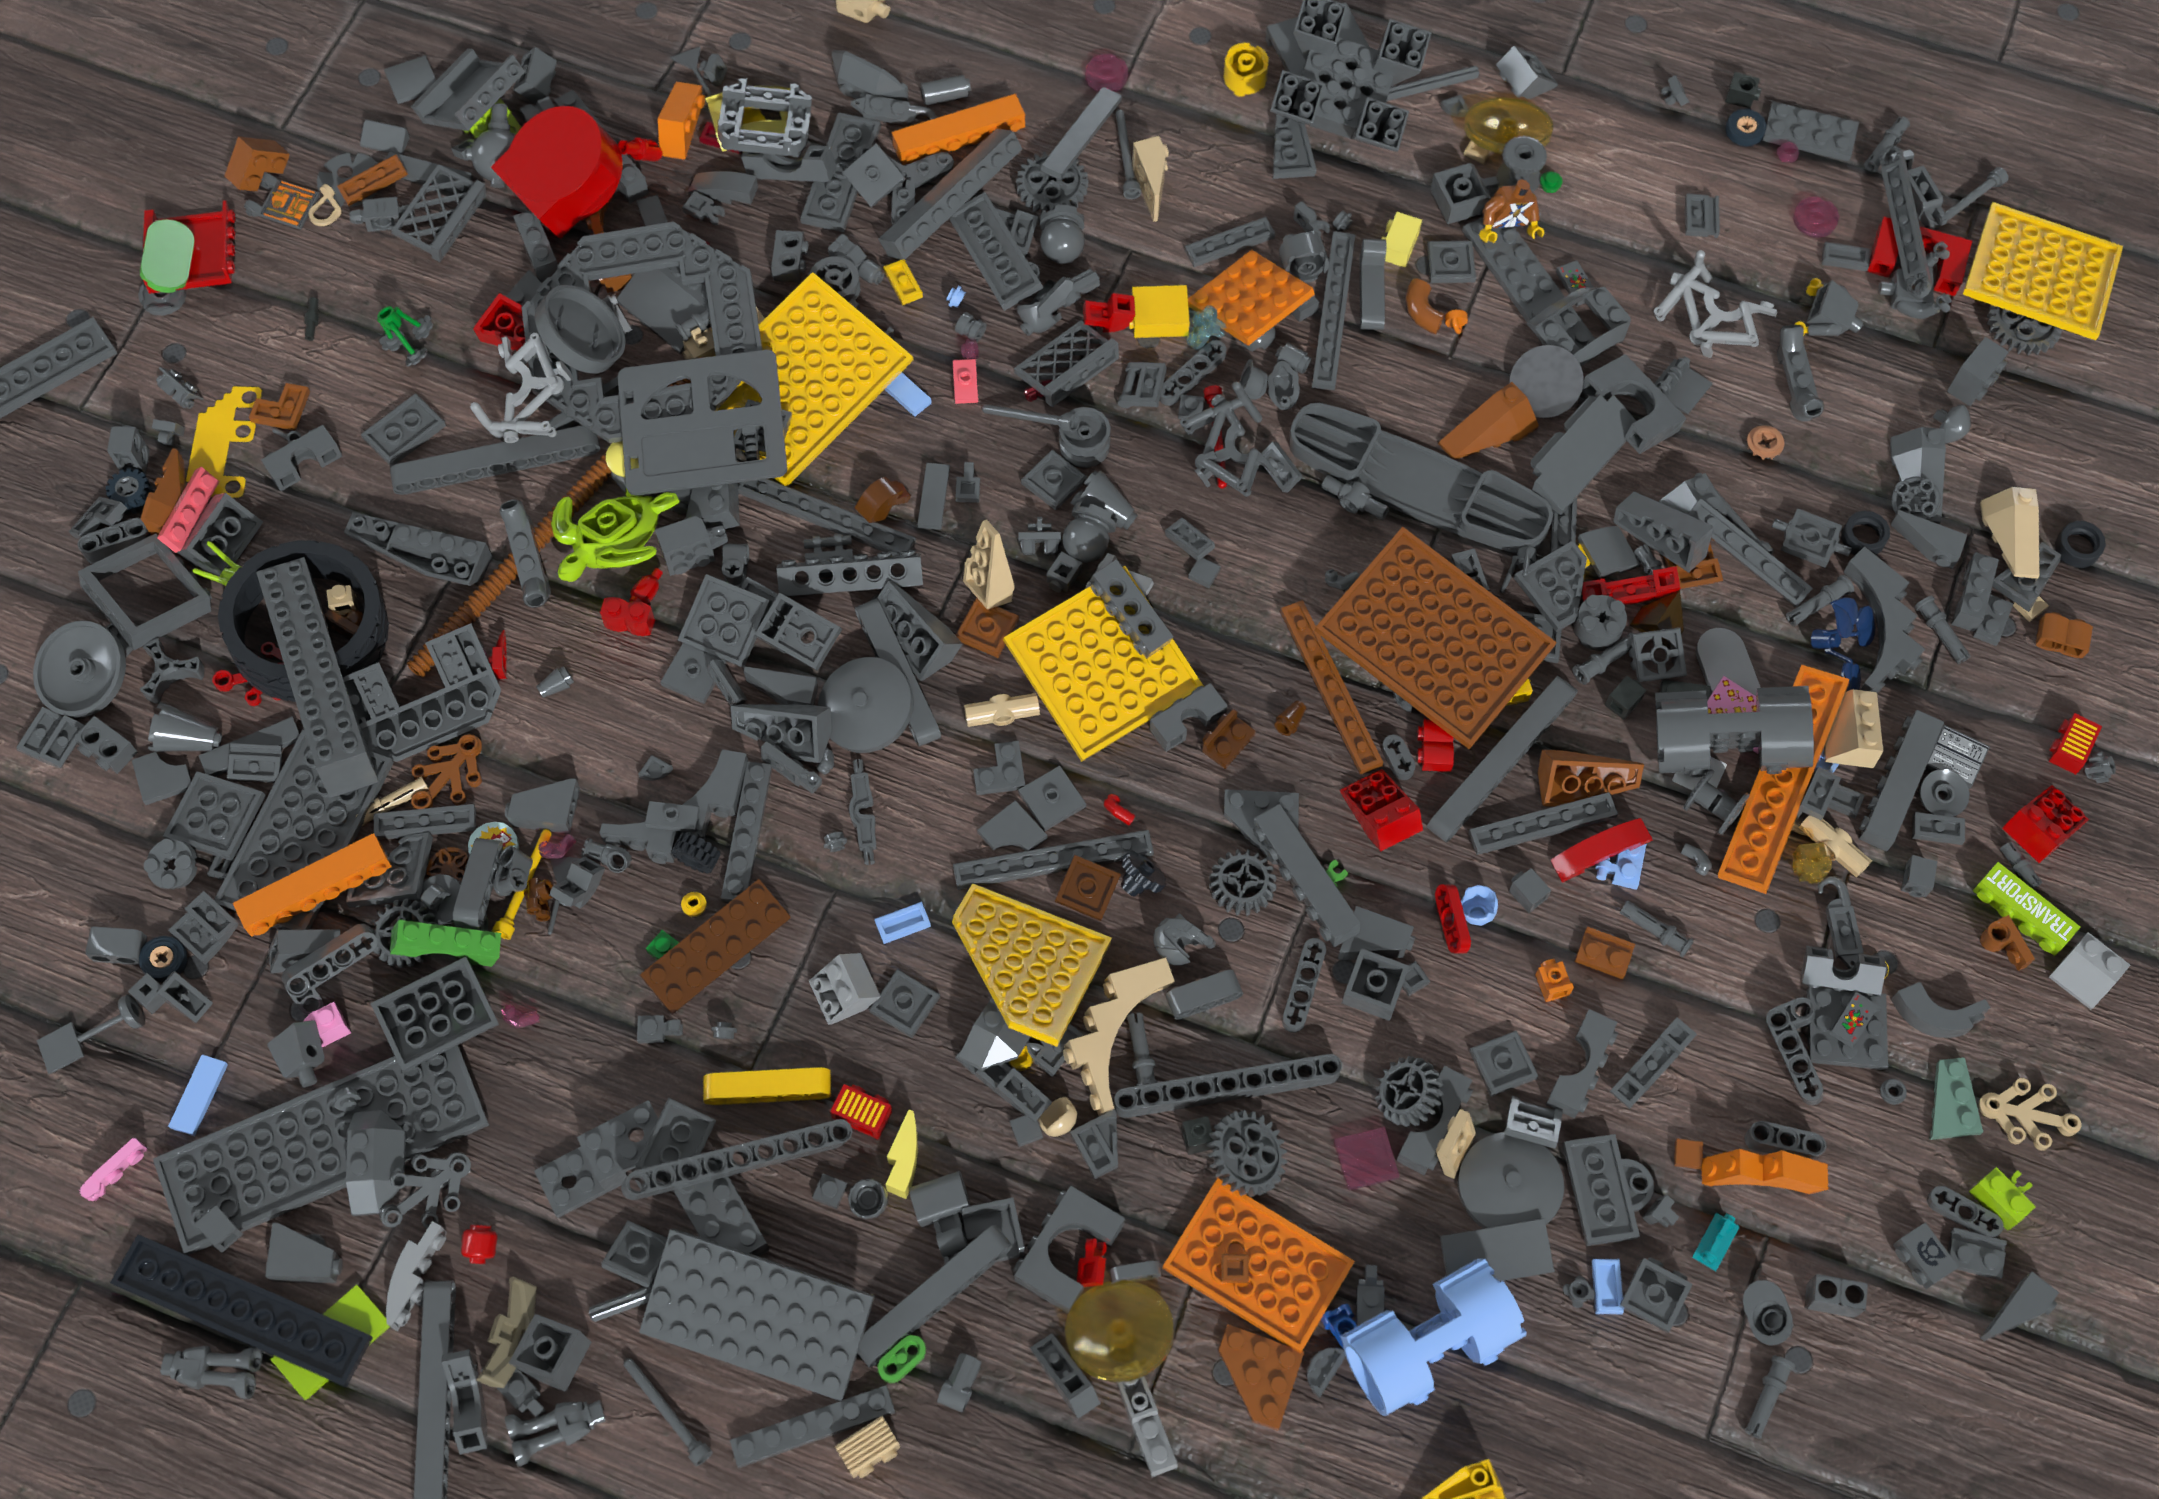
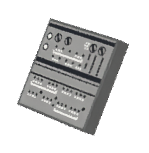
M1944 725L1925 768L1931 771L1940 769L1954 771L1965 780L1970 789L1990 746Z

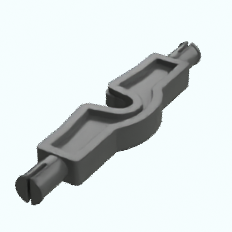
M856 759L853 760L854 774L851 775L853 797L849 804V814L852 824L857 829L859 850L864 853V864L869 865L868 856H870V863L872 865L875 863L873 850L877 848L875 816L861 814L860 811L872 807L874 803L869 786L868 773H864L863 760L858 759V768Z

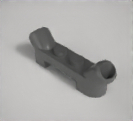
M1785 325L1780 329V344L1777 349V358L1779 364H1783L1792 397L1790 401L1792 414L1797 420L1807 422L1819 417L1823 413L1824 403L1818 398L1803 342L1804 328L1800 325Z
M509 500L501 505L499 512L506 527L523 591V602L531 608L540 607L547 602L551 589L548 577L545 576L536 544L534 525L531 517L527 515L523 503L519 500Z

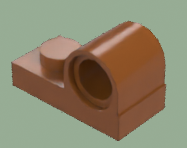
M2009 915L1991 923L1980 936V942L1984 949L1990 952L2005 949L2008 960L2015 965L2018 971L2028 967L2035 960ZM1992 933L1998 935L2000 940L1994 938Z

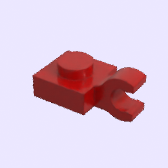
M1095 1238L1087 1239L1085 1243V1258H1079L1077 1282L1083 1285V1287L1103 1285L1106 1259L1101 1256L1106 1253V1242L1097 1243Z

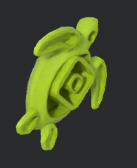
M626 488V496L600 502L579 519L577 525L572 523V499L570 497L562 498L554 509L551 527L554 537L560 543L573 546L574 552L565 557L560 563L558 569L559 578L563 581L573 582L581 576L586 566L603 569L622 568L639 564L656 555L657 549L655 547L643 546L652 536L657 526L659 514L679 503L676 493L665 492L654 498L652 496L631 495Z

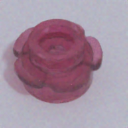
M1785 142L1778 148L1777 155H1779V159L1782 162H1795L1799 155L1798 147L1792 142Z
M967 339L965 344H962L961 352L963 358H967V360L978 359L979 348L977 341Z

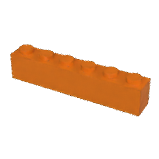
M1016 94L894 131L892 132L893 147L902 165L911 164L938 152L955 151L970 144H977L985 140L996 129L1015 132L1025 128V113Z
M373 833L234 902L233 905L244 929L253 937L266 933L269 928L278 923L288 922L293 916L301 912L312 910L318 903L336 898L341 892L349 888L360 886L363 881L373 876L382 875L392 866L381 843Z

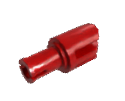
M635 138L632 141L621 140L618 143L621 155H631L635 160L655 162L660 160L663 155L662 149L652 139Z

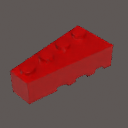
M499 293L473 328L479 340L498 346V344L503 343L502 338L507 337L510 340L511 350L518 351L526 343L522 305Z

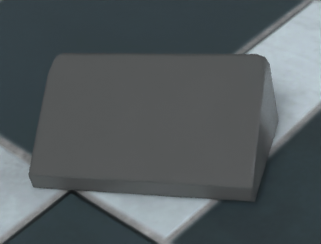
M365 120L360 146L403 155L410 137L406 128Z
M711 660L707 671L729 705L746 702L747 697L723 661Z

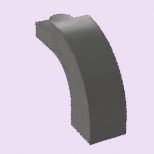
M1921 982L1897 991L1891 998L1895 1008L1908 1024L1922 1033L1939 1038H1954L1967 1034L1974 1027L1973 1024L1985 1019L1984 1014L1991 1008L1986 999L1963 1009H1944L1930 999Z
M470 1350L442 1355V1365L453 1404V1435L459 1454L487 1449V1419L481 1382L476 1380L479 1373L477 1366L473 1363Z

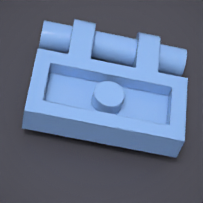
M1646 844L1629 851L1627 849L1617 854L1616 864L1611 863L1610 858L1597 863L1595 867L1597 870L1596 878L1606 880L1607 873L1612 874V884L1637 890Z

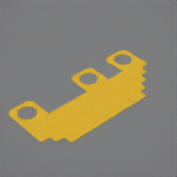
M232 387V392L225 393L223 400H217L214 407H208L206 413H199L186 481L189 482L197 468L203 467L219 481L211 497L227 493L232 498H239L244 493L246 482L244 477L223 476L229 442H250L254 438L256 424L251 423V421H234L236 407L253 408L254 402L250 404L244 403L242 395L247 391H253L256 393L257 398L261 399L262 390L259 387ZM241 425H247L250 427L251 432L247 437L240 438L236 435V429ZM238 481L240 483L238 492L228 493L225 490L228 482Z

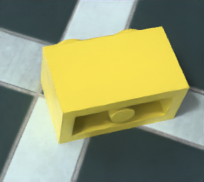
M1396 212L1394 220H1389L1385 231L1388 233L1387 237H1382V239H1386L1387 243L1386 262L1406 268L1420 233L1421 219Z

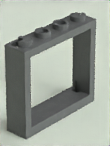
M157 534L147 537L78 571L80 586L133 650L211 612L210 600L212 597L210 592L199 585L195 574L187 571L183 560L179 556H175L169 547L157 539ZM157 553L194 598L136 627L99 581Z

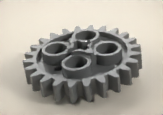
M1043 151V157L1034 154V161L1028 158L1027 165H1021V171H1018V178L1016 179L1017 193L1020 194L1021 201H1026V207L1033 205V212L1041 209L1042 214L1045 209L1046 211L1054 210L1055 205H1070L1078 208V202L1084 201L1088 188L1087 172H1084V165L1079 166L1078 159L1075 160L1061 180L1041 171L1042 164L1048 158L1045 151Z
M1991 305L1987 318H1989L1987 325L1991 326L1989 332L1996 333L1993 339H2001L2000 346L2009 345L2008 351L2016 348L2017 354H2020L2022 350H2025L2027 356L2030 355L2031 351L2036 355L2040 351L2046 353L2048 348L2052 349L2055 343L2058 342L2063 329L2050 324L2039 322Z
M1246 1110L1239 1113L1233 1112L1220 1119L1221 1122L1214 1125L1216 1131L1209 1135L1214 1141L1207 1144L1208 1147L1213 1149V1152L1207 1156L1215 1160L1210 1167H1217L1219 1170L1215 1177L1223 1176L1222 1185L1230 1183V1191L1234 1192L1239 1189L1240 1196L1247 1193L1249 1197L1257 1194L1262 1195L1274 1189V1185L1281 1182L1279 1176L1286 1172L1281 1166L1287 1164V1160L1281 1158V1155L1287 1153V1150L1280 1149V1145L1285 1141L1283 1139L1277 1140L1276 1138L1280 1131L1275 1130L1272 1132L1271 1127L1273 1123L1264 1124V1116L1256 1118L1254 1111L1247 1114Z

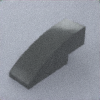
M725 171L698 173L695 175L688 192L692 195L695 191L707 198L731 204L733 200L751 204L758 189L757 177L744 173Z

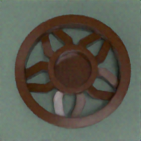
M455 847L440 849L429 861L426 871L427 877L438 874L449 875L462 883L463 879L459 877L461 874L464 875L465 871L462 868L467 864L470 855L464 850ZM454 852L459 853L460 855L455 856L453 859L450 853ZM445 854L448 857V861L444 862L443 855ZM464 857V859L462 860V862H461L460 864H458V863H457L458 860H460V859H462V858ZM438 859H439V862L442 864V866H440V865H435V863H436V861H437ZM440 869V873H433V871Z

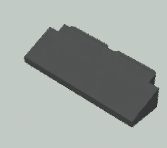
M1601 394L1598 397L1589 396L1565 422L1564 429L1566 433H1555L1530 462V465L1534 468L1533 474L1538 477L1532 491L1546 499L1552 509L1560 515L1627 442L1625 436L1636 420L1614 395L1608 401Z

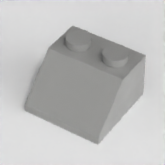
M2088 932L2077 942L2049 978L2092 1010L2125 973L2130 964Z

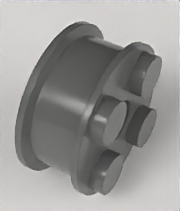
M838 256L826 257L812 267L810 274L812 272L816 274L846 301L850 302L852 299L855 301L860 295L859 272L850 260Z

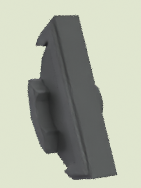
M1339 1347L1321 1350L1310 1361L1307 1369V1381L1311 1391L1318 1398L1321 1397L1346 1357L1344 1350Z

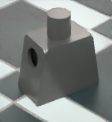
M316 1021L293 1023L267 1045L284 1078L299 1077L302 1087H308L317 1083L313 1069L324 1062L325 1057Z

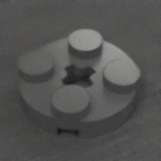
M164 839L157 843L149 852L147 860L144 862V870L148 872L150 880L160 888H183L194 879L197 873V866H195L196 852L184 841ZM175 858L174 865L176 868L168 869V861Z

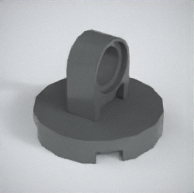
M443 874L431 876L423 882L420 899L416 901L420 902L421 907L423 905L429 908L428 913L435 915L432 922H436L438 925L453 923V910L461 882L452 876Z

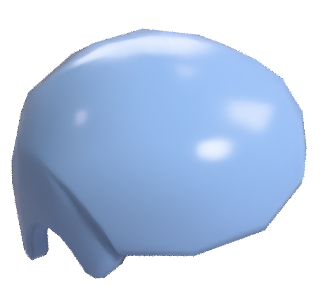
M1482 885L1472 886L1465 890L1461 903L1466 921L1472 925L1479 926L1492 921L1498 909L1496 893L1489 887Z

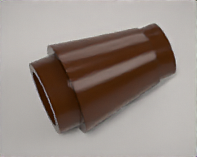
M1296 700L1276 717L1275 728L1280 734L1290 736L1297 731L1306 711L1305 704Z

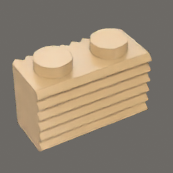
M881 1416L836 1445L835 1448L852 1477L855 1478L859 1475L860 1478H863L874 1470L873 1465L881 1460L886 1463L897 1456L896 1450L900 1448V1445Z

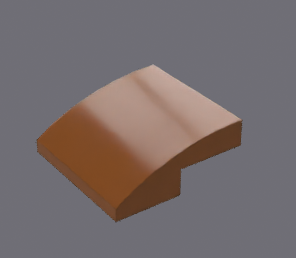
M1709 544L1707 556L1689 573L1663 556L1667 568L1677 566L1681 589L1723 581L1718 558L1714 559L1711 544Z

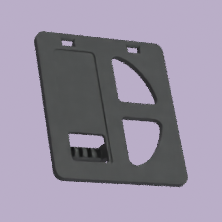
M759 350L626 367L619 371L618 387L626 488L631 495L637 496L777 478L786 474L788 468L776 355L773 351ZM712 375L729 376L741 380L760 394L762 402L757 406L712 411L708 380ZM682 379H689L691 381L693 412L691 414L648 420L642 418L645 406L660 390ZM625 394H633L634 403L626 405ZM759 426L764 428L766 458L760 460L756 429ZM736 429H742L746 462H736L733 433ZM630 458H638L639 468L631 469Z

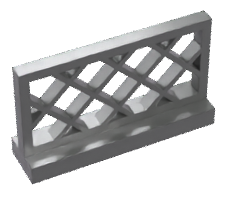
M438 164L391 230L392 234L432 254V259L441 262L486 197L485 183L479 180L473 182ZM442 173L449 177L450 182L437 184L436 178ZM465 185L469 189L466 193L457 194L455 186ZM452 187L454 195L441 198L439 190ZM436 190L438 198L426 201L424 195L427 192ZM456 200L457 207L445 211L443 203ZM441 205L443 212L429 213L427 206ZM425 207L427 215L413 216L412 212L415 209ZM444 217L445 224L434 228L432 219ZM429 220L431 228L418 231L416 223ZM413 224L415 232L404 233L400 229L404 225ZM433 234L434 240L428 245L421 241L420 236Z
M1079 321L1016 366L1014 373L1044 395L1046 403L1053 407L1118 360V342L1113 338L1107 340L1088 325H1084L1083 321ZM1082 330L1087 334V337H1074V334ZM1087 343V349H1073L1074 344ZM1090 343L1101 344L1097 349H1090ZM1060 344H1071L1070 349H1057ZM1070 355V361H1057V356ZM1073 355H1086L1081 361H1073ZM1044 356H1054V361H1041V358ZM1070 367L1064 373H1056V368ZM1027 368H1037V373H1026L1024 370ZM1040 368H1053V373H1040ZM1053 379L1045 387L1039 383V380Z

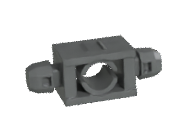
M397 197L363 200V210L356 209L349 212L350 221L354 224L365 222L368 232L392 230L409 205L399 207Z

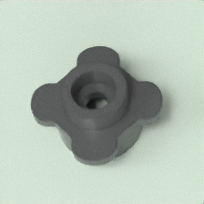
M1577 1276L1570 1285L1566 1284L1563 1287V1293L1569 1296L1575 1308H1581L1585 1301L1592 1300L1595 1297V1291L1591 1289L1586 1279L1582 1276Z

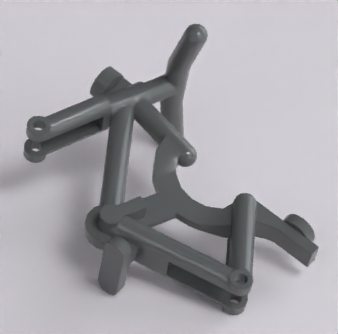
M1236 381L1233 383L1232 388L1238 398L1227 401L1223 395H1216L1211 401L1214 408L1210 407L1189 418H1182L1180 424L1187 434H1192L1195 430L1214 422L1204 451L1195 460L1197 469L1194 471L1207 488L1211 486L1208 479L1215 475L1247 497L1251 494V488L1259 465L1265 466L1275 477L1279 475L1277 472L1279 466L1271 457L1266 460L1255 448H1252L1248 454H1242L1236 450L1235 439L1238 436H1243L1245 430L1234 410L1244 406L1256 423L1262 421V415L1248 397L1241 383ZM1225 417H1227L1231 426L1227 430L1225 448L1214 452ZM1231 458L1245 466L1239 479L1218 464Z

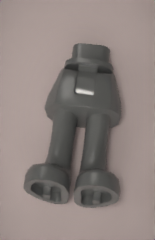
M209 1346L188 1348L183 1350V1352L177 1351L176 1354L166 1353L160 1373L161 1375L171 1376V1379L193 1389L199 1390L205 1385L227 1386L232 1388L239 1398L251 1399L256 1387V1379L253 1374L246 1372H216L211 1370L212 1366H222L257 1372L262 1363V1351L256 1347H250L241 1353L221 1354L211 1352Z
M600 1400L590 1404L587 1401L556 1404L554 1411L530 1420L523 1421L514 1414L504 1416L518 1466L528 1463L533 1454L560 1442H565L567 1446L574 1444L591 1430L595 1429L594 1425L606 1421ZM555 1425L558 1426L557 1430L530 1440H521L535 1432Z

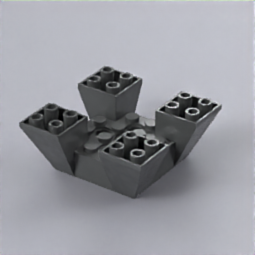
M1303 0L1293 33L1305 59L1301 76L1282 70L1270 112L1364 144L1398 152L1409 110L1387 104V98L1391 86L1421 72L1432 32L1389 19L1378 50L1339 38L1348 5L1333 0Z

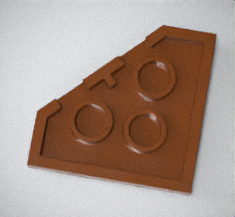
M1227 1324L1218 1352L1248 1410L1247 1412L1252 1422L1279 1431L1304 1352L1300 1353L1287 1345Z

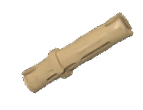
M419 777L417 780L381 799H374V803L367 810L362 826L374 820L375 813L389 812L411 800L416 792L429 790L423 777ZM413 789V791L408 793L407 795L397 799L396 801L394 800V798ZM387 802H390V804H388L387 806L377 810L374 813H371L372 810L380 807L381 805Z

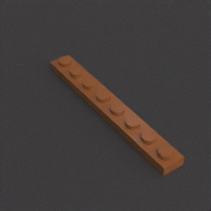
M1304 601L1282 607L1280 613L1359 774L1381 767L1383 760L1321 636L1314 631L1316 626Z

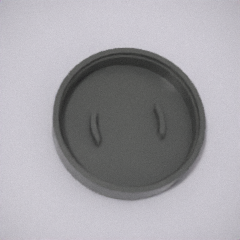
M560 285L553 288L537 305L535 322L542 340L556 357L570 367L586 373H601L609 369L623 354L625 349L623 328L609 306L593 293L573 285Z

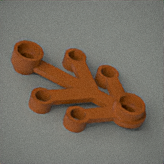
M468 734L462 736L457 744L441 747L431 746L427 751V755L432 762L441 761L443 756L456 755L451 761L430 765L417 764L412 768L411 773L415 780L421 776L425 780L428 775L440 773L428 788L429 790L418 791L412 796L411 803L415 810L432 808L434 797L449 779H451L452 792L450 799L452 803L456 806L466 803L467 797L462 790L460 766L465 760L468 768V773L466 774L468 785L478 787L482 783V777L478 772L476 756L482 750V743L477 736ZM474 745L472 749L466 750L467 746ZM433 752H439L437 756H431ZM424 770L423 774L416 775L417 771ZM471 777H478L476 781H470ZM457 795H462L460 800H454ZM427 801L425 806H419L421 802Z

